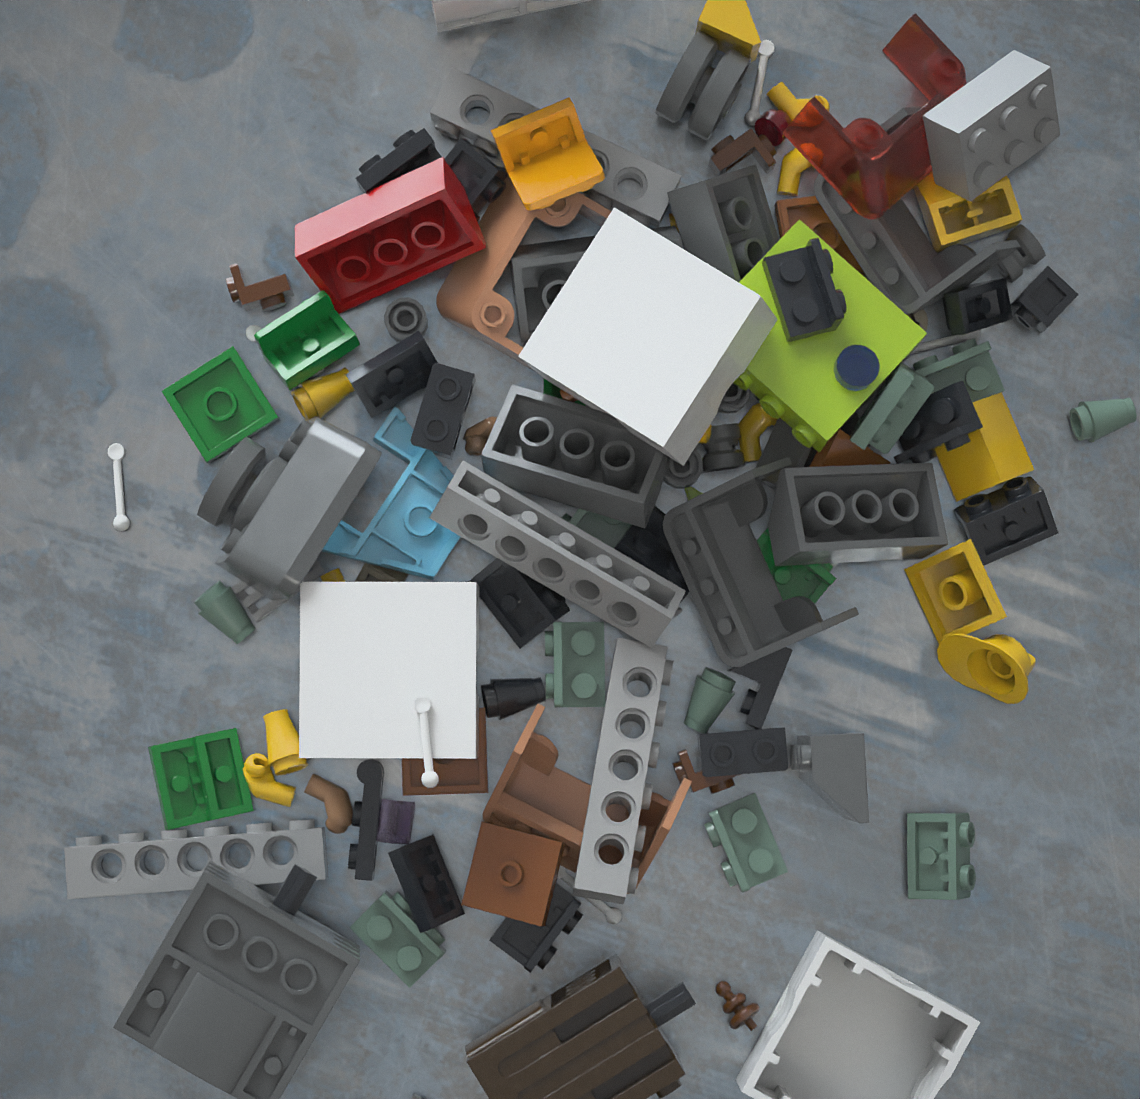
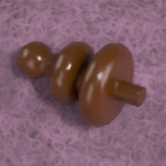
M720 981L716 985L715 991L726 1001L723 1005V1011L726 1014H731L732 1012L735 1014L729 1022L730 1028L738 1029L746 1024L750 1031H753L757 1028V1024L752 1018L759 1012V1005L751 1003L745 1007L746 995L744 993L735 995L731 991V986L728 982Z

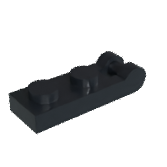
M374 759L361 762L357 768V777L364 784L362 801L354 802L352 826L360 827L358 844H350L348 869L355 870L356 880L372 881L375 876L385 772L382 763Z

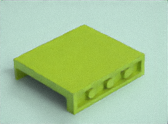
M799 219L739 282L760 295L778 320L746 370L733 383L743 390L749 389L760 399L759 403L763 410L775 419L781 418L792 428L793 436L802 445L808 448L813 447L820 452L833 435L898 365L918 347L927 333ZM819 238L822 249H827L831 255L833 262V274H831L835 289H840L843 292L847 311L844 314V319L835 331L787 343L762 261L764 257L803 248L810 239Z

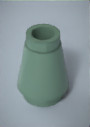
M1130 398L1081 401L1078 407L1070 410L1071 428L1079 441L1087 439L1089 442H1094L1129 423L1135 422L1137 418L1134 403Z
M220 580L194 602L200 609L198 614L228 638L232 639L236 645L256 628L251 623L231 586L225 587Z
M705 667L702 675L696 676L684 724L706 734L709 727L712 726L735 695L732 689L736 681L719 671Z

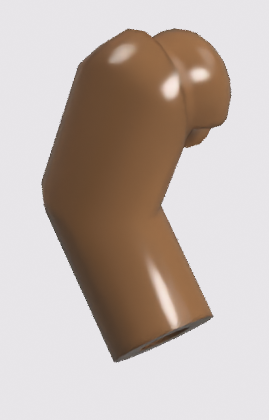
M488 417L466 430L463 440L466 441L465 451L468 454L476 456L482 454L497 417Z
M313 774L304 793L324 802L328 816L325 824L328 830L335 834L344 833L348 826L352 824L353 808L348 792L344 788Z

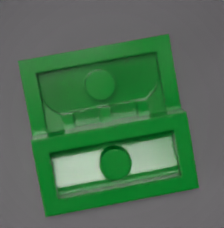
M236 728L148 747L165 830L254 811L249 786L243 774L244 762Z

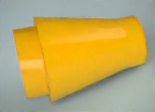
M346 367L337 372L304 381L298 385L299 388L291 392L293 400L305 420L314 417L321 419L345 397L355 391L345 375L349 373Z
M277 710L264 715L268 766L274 768L275 775H286L306 768L308 766L307 759L299 758V734L289 717L288 710Z

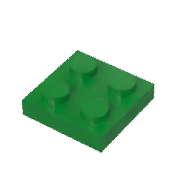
M234 346L161 391L208 464L236 447L245 437H252L280 419Z

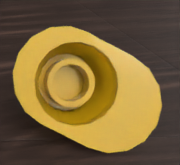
M952 634L942 639L937 649L938 660L941 666L955 681L1007 704H1017L1026 698L1029 690L1027 678L1035 667L1036 659L1027 653L1022 644L1013 637L1006 634H995L981 640L965 634Z

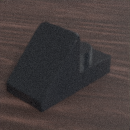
M1006 278L969 284L962 289L944 294L943 305L946 322L952 336L968 334L1013 319Z
M785 647L744 666L727 670L730 673L758 683L756 691L748 688L739 712L746 714L743 721L744 724L756 729H762L793 651L792 649Z

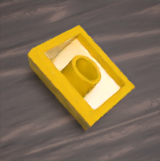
M707 0L698 19L695 34L701 30L718 40L719 51L726 53L734 48L751 57V62L756 61L761 40L746 1Z
M1002 392L972 402L983 428L968 434L971 442L948 452L945 445L934 449L955 502L1034 470Z
M971 539L904 569L939 644L948 635L959 633L967 635L1007 617Z

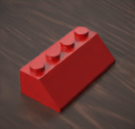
M443 157L295 225V258L319 290H324L329 295L338 314L486 248L484 236L464 186Z

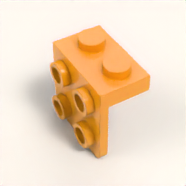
M570 97L491 130L504 168L526 210L531 211L549 207L555 201L576 192L587 191L605 179L603 168L585 138L575 106Z

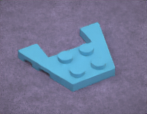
M395 406L375 434L373 441L408 463V467L363 533L341 520L322 551L433 580L461 538V536L429 518L454 475L446 466L442 465L431 450L411 444L410 440L414 429L406 421L405 415Z

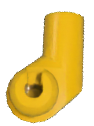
M259 753L251 754L244 763L243 774L252 795L259 799L291 807L296 787L275 781L271 768L268 766V759Z

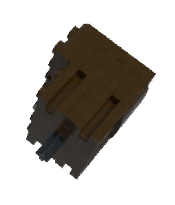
M614 954L547 997L538 1000L465 1046L466 1062L489 1099H647L655 1093L660 1099L678 1089L682 1085L680 1078L686 1075L678 1053L666 1037L661 1026L696 1003L684 983L681 982L646 1004L617 954Z

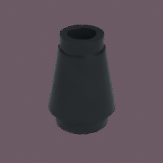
M541 677L533 679H490L489 684L481 685L483 705L486 707L487 718L498 717L499 720H502L536 706L538 703L546 702Z

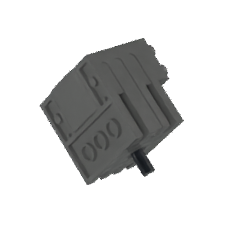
M210 860L128 999L113 1028L237 1099H280L360 962V946L298 911L317 879V876L305 868L294 864L278 894L274 897Z

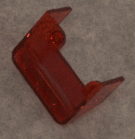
M916 13L907 20L883 51L927 97L929 102L892 134L888 135L877 122L868 118L855 119L843 128L814 96L783 132V135L857 214L867 219L882 217L933 172L923 115L967 84L965 68L962 62Z

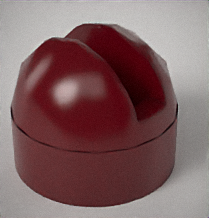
M770 109L757 119L754 127L758 136L764 134L773 146H779L789 136L792 129V121L787 112Z

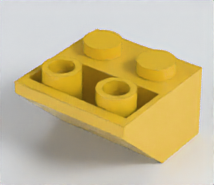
M932 166L909 173L932 245L937 253L952 245H963L1013 229L1023 220L1007 175L970 202L935 184Z

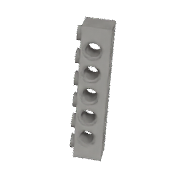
M451 67L430 111L431 121L436 122L435 129L454 139H457L459 134L474 140L473 145L479 151L495 157L498 149L491 130L540 110V108ZM473 107H483L489 112L490 116L485 123L474 125L466 119L467 112ZM583 129L585 138L599 163L603 166L605 174L603 181L595 184L591 189L583 193L589 195L588 198L609 210L613 206L627 213L626 215L647 228L650 224L659 228L670 205L667 192L678 188L681 175ZM627 178L637 180L642 187V191L635 197L622 195L618 189V185L622 180Z
M462 461L429 517L651 648L672 620L686 592L684 589L465 461Z
M617 638L572 896L624 904L627 893L635 894L639 868L631 867L633 852H642L646 826L638 825L640 810H649L653 784L645 783L647 768H656L660 743L652 742L654 727H663L667 702L659 700L661 685H670L674 662L666 660L668 646L654 644L651 648L640 641ZM635 680L643 681L648 685L650 693L644 697L633 696L628 691L627 685ZM634 721L642 727L643 734L638 738H628L622 734L620 726L624 722ZM620 762L629 763L635 768L636 776L630 780L619 779L614 774L613 767ZM611 804H621L627 808L629 818L623 822H614L607 816L606 808ZM606 845L615 846L620 850L622 860L617 864H606L600 859L598 851Z
M314 819L289 821V830L272 831V823L247 824V833L230 834L229 826L203 828L204 836L187 837V829L161 831V839L144 841V832L118 834L119 843L102 844L101 836L75 838L76 846L64 848L68 899L193 890L205 870L204 868L201 871H197L187 864L186 855L193 846H198L205 850L208 856L207 865L211 860L253 885L284 883L294 864L305 868L317 876L316 880H325L329 878L325 827H315ZM277 840H286L293 847V858L287 864L276 862L271 855L272 845ZM235 843H242L250 850L251 858L245 867H237L229 859V850ZM151 849L161 852L165 859V866L159 874L149 872L144 865V857ZM108 853H114L121 859L122 870L116 877H110L102 870V859Z

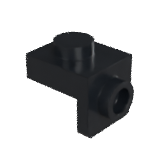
M1047 266L1011 305L1017 310L1014 315L1022 325L1031 331L1036 328L1042 333L1079 294Z

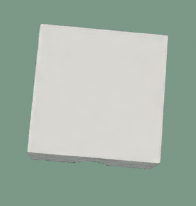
M613 208L518 357L547 381L590 408L613 416L633 435L684 466L717 415L718 408L726 391L746 370L778 319L760 295L618 209Z
M302 582L300 584L299 758H423L419 712L414 709V700L418 696H426L431 700L428 720L432 758H478L479 696L476 689V656L479 649V586L477 582Z
M817 930L739 1072L736 1082L741 1092L754 1099H934L940 1088L954 1072L980 1022L963 1010Z

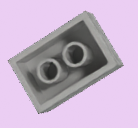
M1013 50L923 115L935 184L971 202L1060 136L1050 66Z

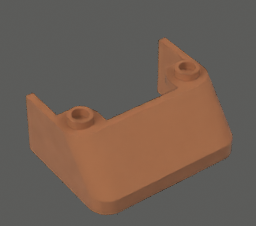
M507 176L503 181L506 183V188L494 202L489 204L478 223L486 242V248L455 262L437 294L436 304L440 315L446 321L533 370L518 357L523 347L506 338L514 323L513 306L505 297L496 293L493 289L534 218L552 227H563L570 224L577 214H580L602 227L612 211L579 192L561 198L549 207L529 211L525 209L509 176Z
M537 704L482 816L484 822L566 842L560 865L576 873L591 785L554 767L558 759L557 748L547 737L533 732L545 709L544 706ZM686 778L681 782L671 801L665 799L660 794L652 792L649 810H640L638 825L646 826L642 852H633L631 867L639 868L636 888L672 827L692 781ZM611 804L606 808L607 816L614 822H623L629 818L627 808L621 804ZM606 845L598 851L600 859L606 864H617L622 860V854L615 846Z

